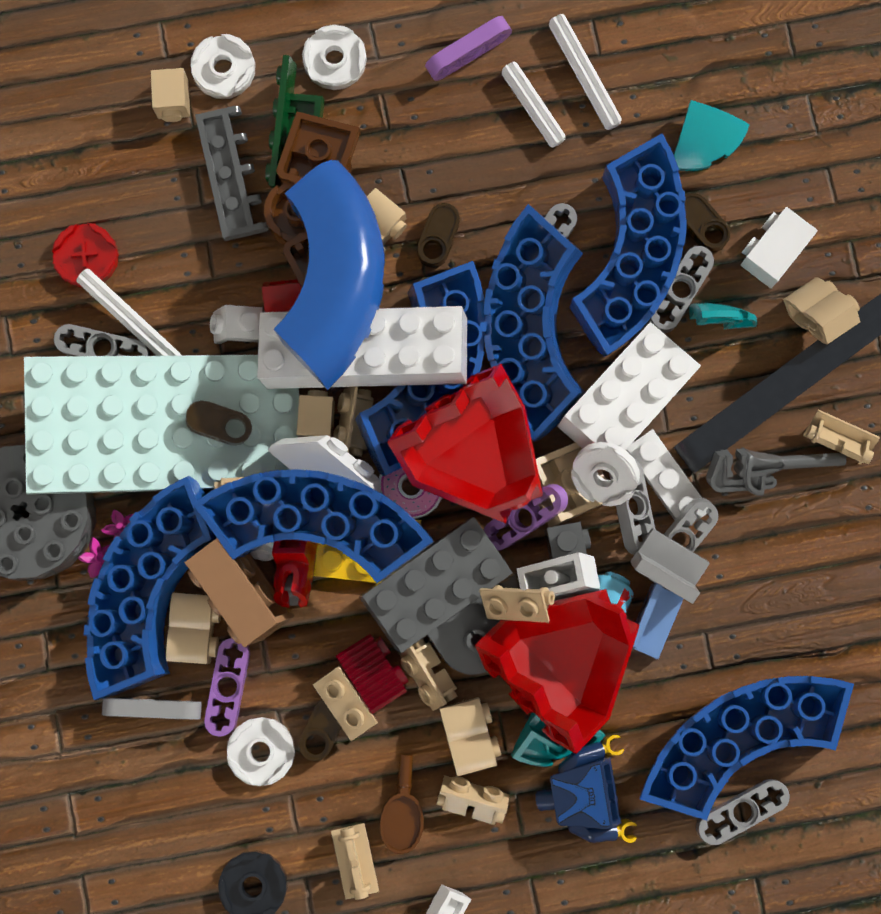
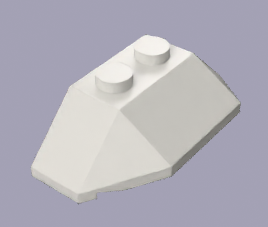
M328 435L285 438L272 444L267 450L290 470H313L340 475L360 482L381 493L380 480L373 474V468L365 461L355 459L347 452L348 448L337 438H330Z

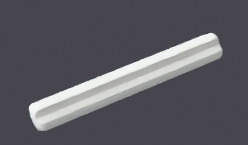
M564 14L553 17L550 20L549 27L602 124L607 130L617 127L621 124L622 118Z
M85 269L79 274L76 279L77 283L156 356H182L90 269Z

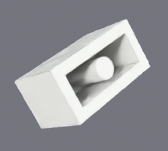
M785 207L780 215L773 212L761 227L766 233L760 240L753 237L742 251L747 257L740 266L771 289L818 231L788 207Z
M580 552L517 568L521 590L546 587L549 591L554 592L555 601L601 590L594 556Z

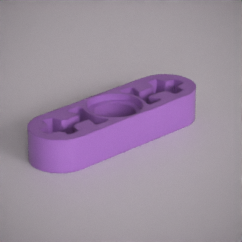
M503 16L493 18L433 55L426 62L425 68L434 81L441 80L505 41L512 33V29Z
M549 484L542 487L543 496L531 500L522 507L527 509L532 515L530 526H524L520 522L518 517L520 509H512L506 523L493 519L485 526L484 532L497 550L510 547L563 512L568 504L566 491L557 484ZM554 495L556 500L552 503L553 505L540 509L538 505L549 498L548 496ZM510 525L513 530L504 534L501 539H498L496 534L499 532V529Z
M232 638L223 641L218 648L204 720L207 731L218 737L230 734L237 725L250 658L249 646L243 647L240 643L238 644V650L243 652L242 658H236L234 668H241L240 675L231 671L221 672L222 665L225 667L230 665V656L225 655L226 649H231L233 644L236 643ZM224 677L233 678L237 684L235 694L230 697L221 695L218 690V684ZM215 699L225 703L234 702L233 709L229 706L225 709L224 716L230 719V724L223 726L222 730H218L217 723L212 722L213 716L220 714L222 706H215Z

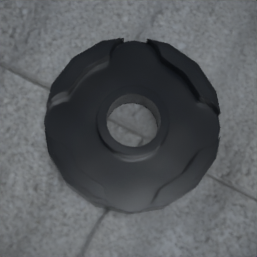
M258 850L242 852L232 858L223 869L218 882L219 898L225 910L230 914H275L286 896L288 889L287 875L281 863L271 854ZM256 877L261 881L262 891L260 894L252 896L245 891L244 881L246 878Z

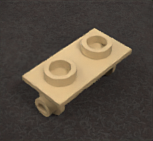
M358 387L346 388L340 394L337 404L340 419L339 425L334 430L333 437L346 445L349 454L362 457L363 451H366L367 447L355 418L360 412L372 407L374 398L371 397L370 390L358 389Z
M819 409L803 436L811 439V443L815 444L817 442L832 450L841 452V454L857 460V463L860 465L871 462L874 455L872 450L880 439L875 434Z
M496 585L493 589L480 588L479 590L487 619L547 623L550 621L547 607L554 604L555 595L553 591H549L546 587L521 590L518 588H503L500 585Z
M422 638L404 652L398 653L401 657V665L404 671L413 677L419 687L420 698L433 711L457 697L454 691L457 687L445 668L436 674L432 671L431 668L441 663L429 642L425 643Z
M340 666L313 684L350 741H353L378 723Z
M444 775L436 805L443 806L442 810L462 816H465L469 805L474 807L472 819L495 825L496 822L502 824L507 813L510 794L503 793L499 788L493 786L483 787L470 783L463 777Z
M365 823L331 830L345 899L355 898V900L368 897V894L379 892Z

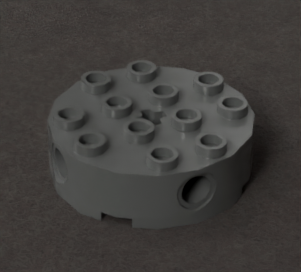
M25 445L4 446L0 448V576L18 581L46 579L71 567L88 548L97 523L94 496L92 493L26 494ZM24 508L30 513L28 518H24L21 514Z

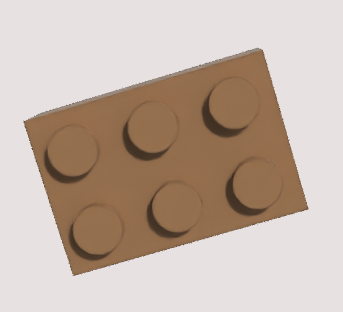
M216 538L185 562L190 569L188 571L190 579L197 587H202L209 597L207 601L210 608L218 616L222 615L229 625L227 631L230 637L237 644L241 643L243 647H247L260 642L295 617L289 608L281 607L275 602L273 598L275 588L250 553L233 560Z

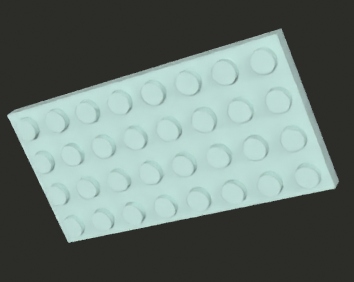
M258 355L24 357L26 494L162 491L169 485L187 476L197 480L201 489L215 490L214 482H220L221 478L247 477L252 474L274 470H290L267 450L272 444L281 439L298 438L296 434L299 388L267 389L257 378ZM203 400L241 412L251 421V434L247 441L237 446L228 445L195 434L186 425L185 418L188 408L194 402ZM231 420L226 424V432L232 438H239L244 435L245 427L239 420Z

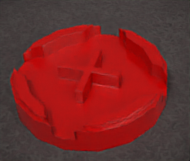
M87 223L69 226L58 235L52 249L54 269L65 282L74 287L83 288L77 283L76 279L85 269H90L99 279L105 282L111 278L117 268L119 253L116 242L105 229L96 224Z

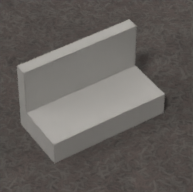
M651 528L630 561L636 571L691 604L695 602L700 594L695 585L710 564L709 561L654 528Z

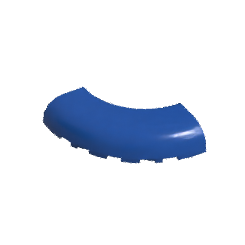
M663 133L606 165L602 176L610 193L615 211L616 237L614 248L605 269L588 288L572 299L569 308L593 346L604 357L627 343L655 314L666 297L680 265L687 224L685 191L682 188L677 162Z
M329 160L319 164L285 193L293 211L305 225L309 243V263L304 285L297 300L283 320L274 328L282 344L327 390L345 373L355 360V354L363 340L368 338L376 310H379L384 287L385 254L376 215L356 179L338 160Z
M528 204L506 234L497 259H494L492 265L493 271L484 300L485 322H487L484 340L487 358L490 361L491 367L502 364L525 405L531 438L535 442L552 431L561 422L566 413L586 393L568 370L560 351L557 336L559 298L569 273L583 253Z
M471 261L412 284L407 292L412 308L463 307L467 317V379L481 370L484 356V335L487 326L484 315L482 286L475 264ZM463 384L400 385L382 401L357 415L355 418L368 452L382 476H387L402 468L387 443L397 427L407 420L412 422L419 420L421 416L427 413L425 411L426 407L445 394L451 395L458 392L464 387Z
M291 469L252 474L212 490L193 503L196 510L233 560L244 557L253 550L274 541L291 539L310 541L323 545L326 544L342 551L343 554L357 562L378 583L434 542L411 515L382 493L360 482L322 471Z
M187 476L169 485L153 496V499L143 509L135 512L121 534L114 538L103 557L105 561L100 569L98 578H94L90 590L88 624L84 625V635L87 636V658H85V664L94 700L117 695L170 673L164 650V625L172 593L185 572L189 569L185 562L217 538L193 505L194 502L205 496L206 493L200 488L197 480L191 476Z
M785 676L748 684L720 696L689 718L669 739L656 758L646 778L639 799L707 821L710 810L718 794L728 782V779L739 768L772 750L784 747L813 746L836 751L854 684L833 678Z

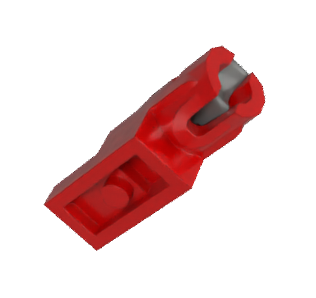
M293 539L274 541L272 556L277 564L274 578L275 591L273 598L281 607L299 606L302 608L307 606L312 587L318 543Z

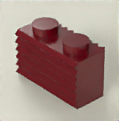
M369 634L336 655L366 706L373 714L406 693L407 689L404 685L409 680L399 665L394 668L391 666L386 658L391 652L382 637L379 636L375 639L372 634Z

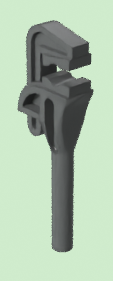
M741 448L736 449L735 452L737 462L733 470L737 474L733 475L731 471L733 456L726 449L714 452L706 480L717 492L749 491L754 495L763 496L765 489H772L777 484V480L771 475L783 469L844 466L846 464V455L840 452L777 456Z

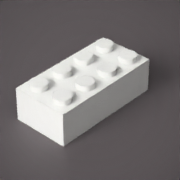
M650 322L566 413L557 427L582 449L588 444L606 442L613 443L626 450L701 365Z

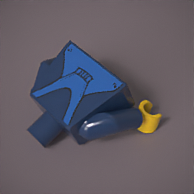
M618 735L606 737L602 744L596 742L584 746L577 754L572 752L559 764L558 773L550 777L552 789L538 790L536 792V804L539 811L555 810L558 825L567 826L570 833L590 843L616 841L618 837L628 843L635 842L637 839L634 835H624V830L627 826H636L637 824L629 819H620L611 758H604L605 754L617 756L624 752V749L614 752L610 748V741L619 738L620 736Z

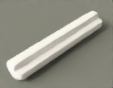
M516 62L506 65L502 69V76L549 146L554 148L565 140L564 132Z

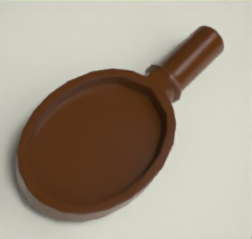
M400 754L398 783L396 784L397 793L387 800L380 816L381 838L385 846L395 854H405L412 851L419 843L424 827L422 808L418 800L410 794L413 755Z

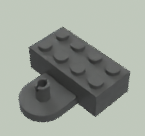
M472 517L358 597L397 652H404L427 635L443 660L452 669L464 674L477 675L487 671L482 664L475 644L500 621L487 619L479 590L480 588H493L513 572L477 520Z

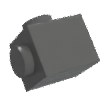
M581 522L549 527L544 531L550 560L577 552L587 554L586 549H591L588 529H582Z

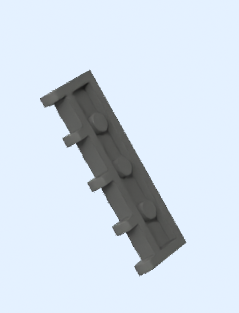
M231 106L195 115L224 241L268 231L266 222L254 224L250 206L262 203V199L259 194L247 195L243 176L254 173L255 169L253 164H240L236 145L248 142L247 134H233L230 118L242 114L240 106Z

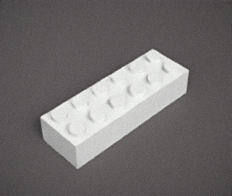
M463 307L384 308L376 310L368 338L363 340L352 364L331 387L467 384V317ZM260 312L257 378L267 389L324 387L282 344L274 331V328L283 320L288 312Z

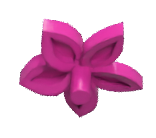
M113 510L111 518L114 524L105 526L101 531L107 535H114V538L119 536L130 522L129 519L133 514H129L124 518L120 512Z
M94 537L90 539V552L82 553L78 557L82 562L90 563L88 565V572L91 578L99 575L105 561L103 557L110 546L106 545L101 548L100 543Z

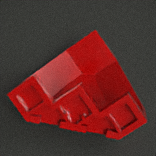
M498 364L472 375L467 379V384H463L464 387L458 392L451 395L445 394L425 408L427 413L421 416L419 420L414 422L407 420L397 427L387 443L412 486L506 523L512 509L517 510L524 507L531 500L542 497L543 492L525 405L502 364Z
M606 589L554 601L553 605H548L547 607L549 623L500 620L475 644L485 670L493 678L500 675L512 689L508 694L525 713L533 712L544 722L545 727L542 731L552 741L575 754L610 719L640 626L626 619L627 615L619 605L611 604Z

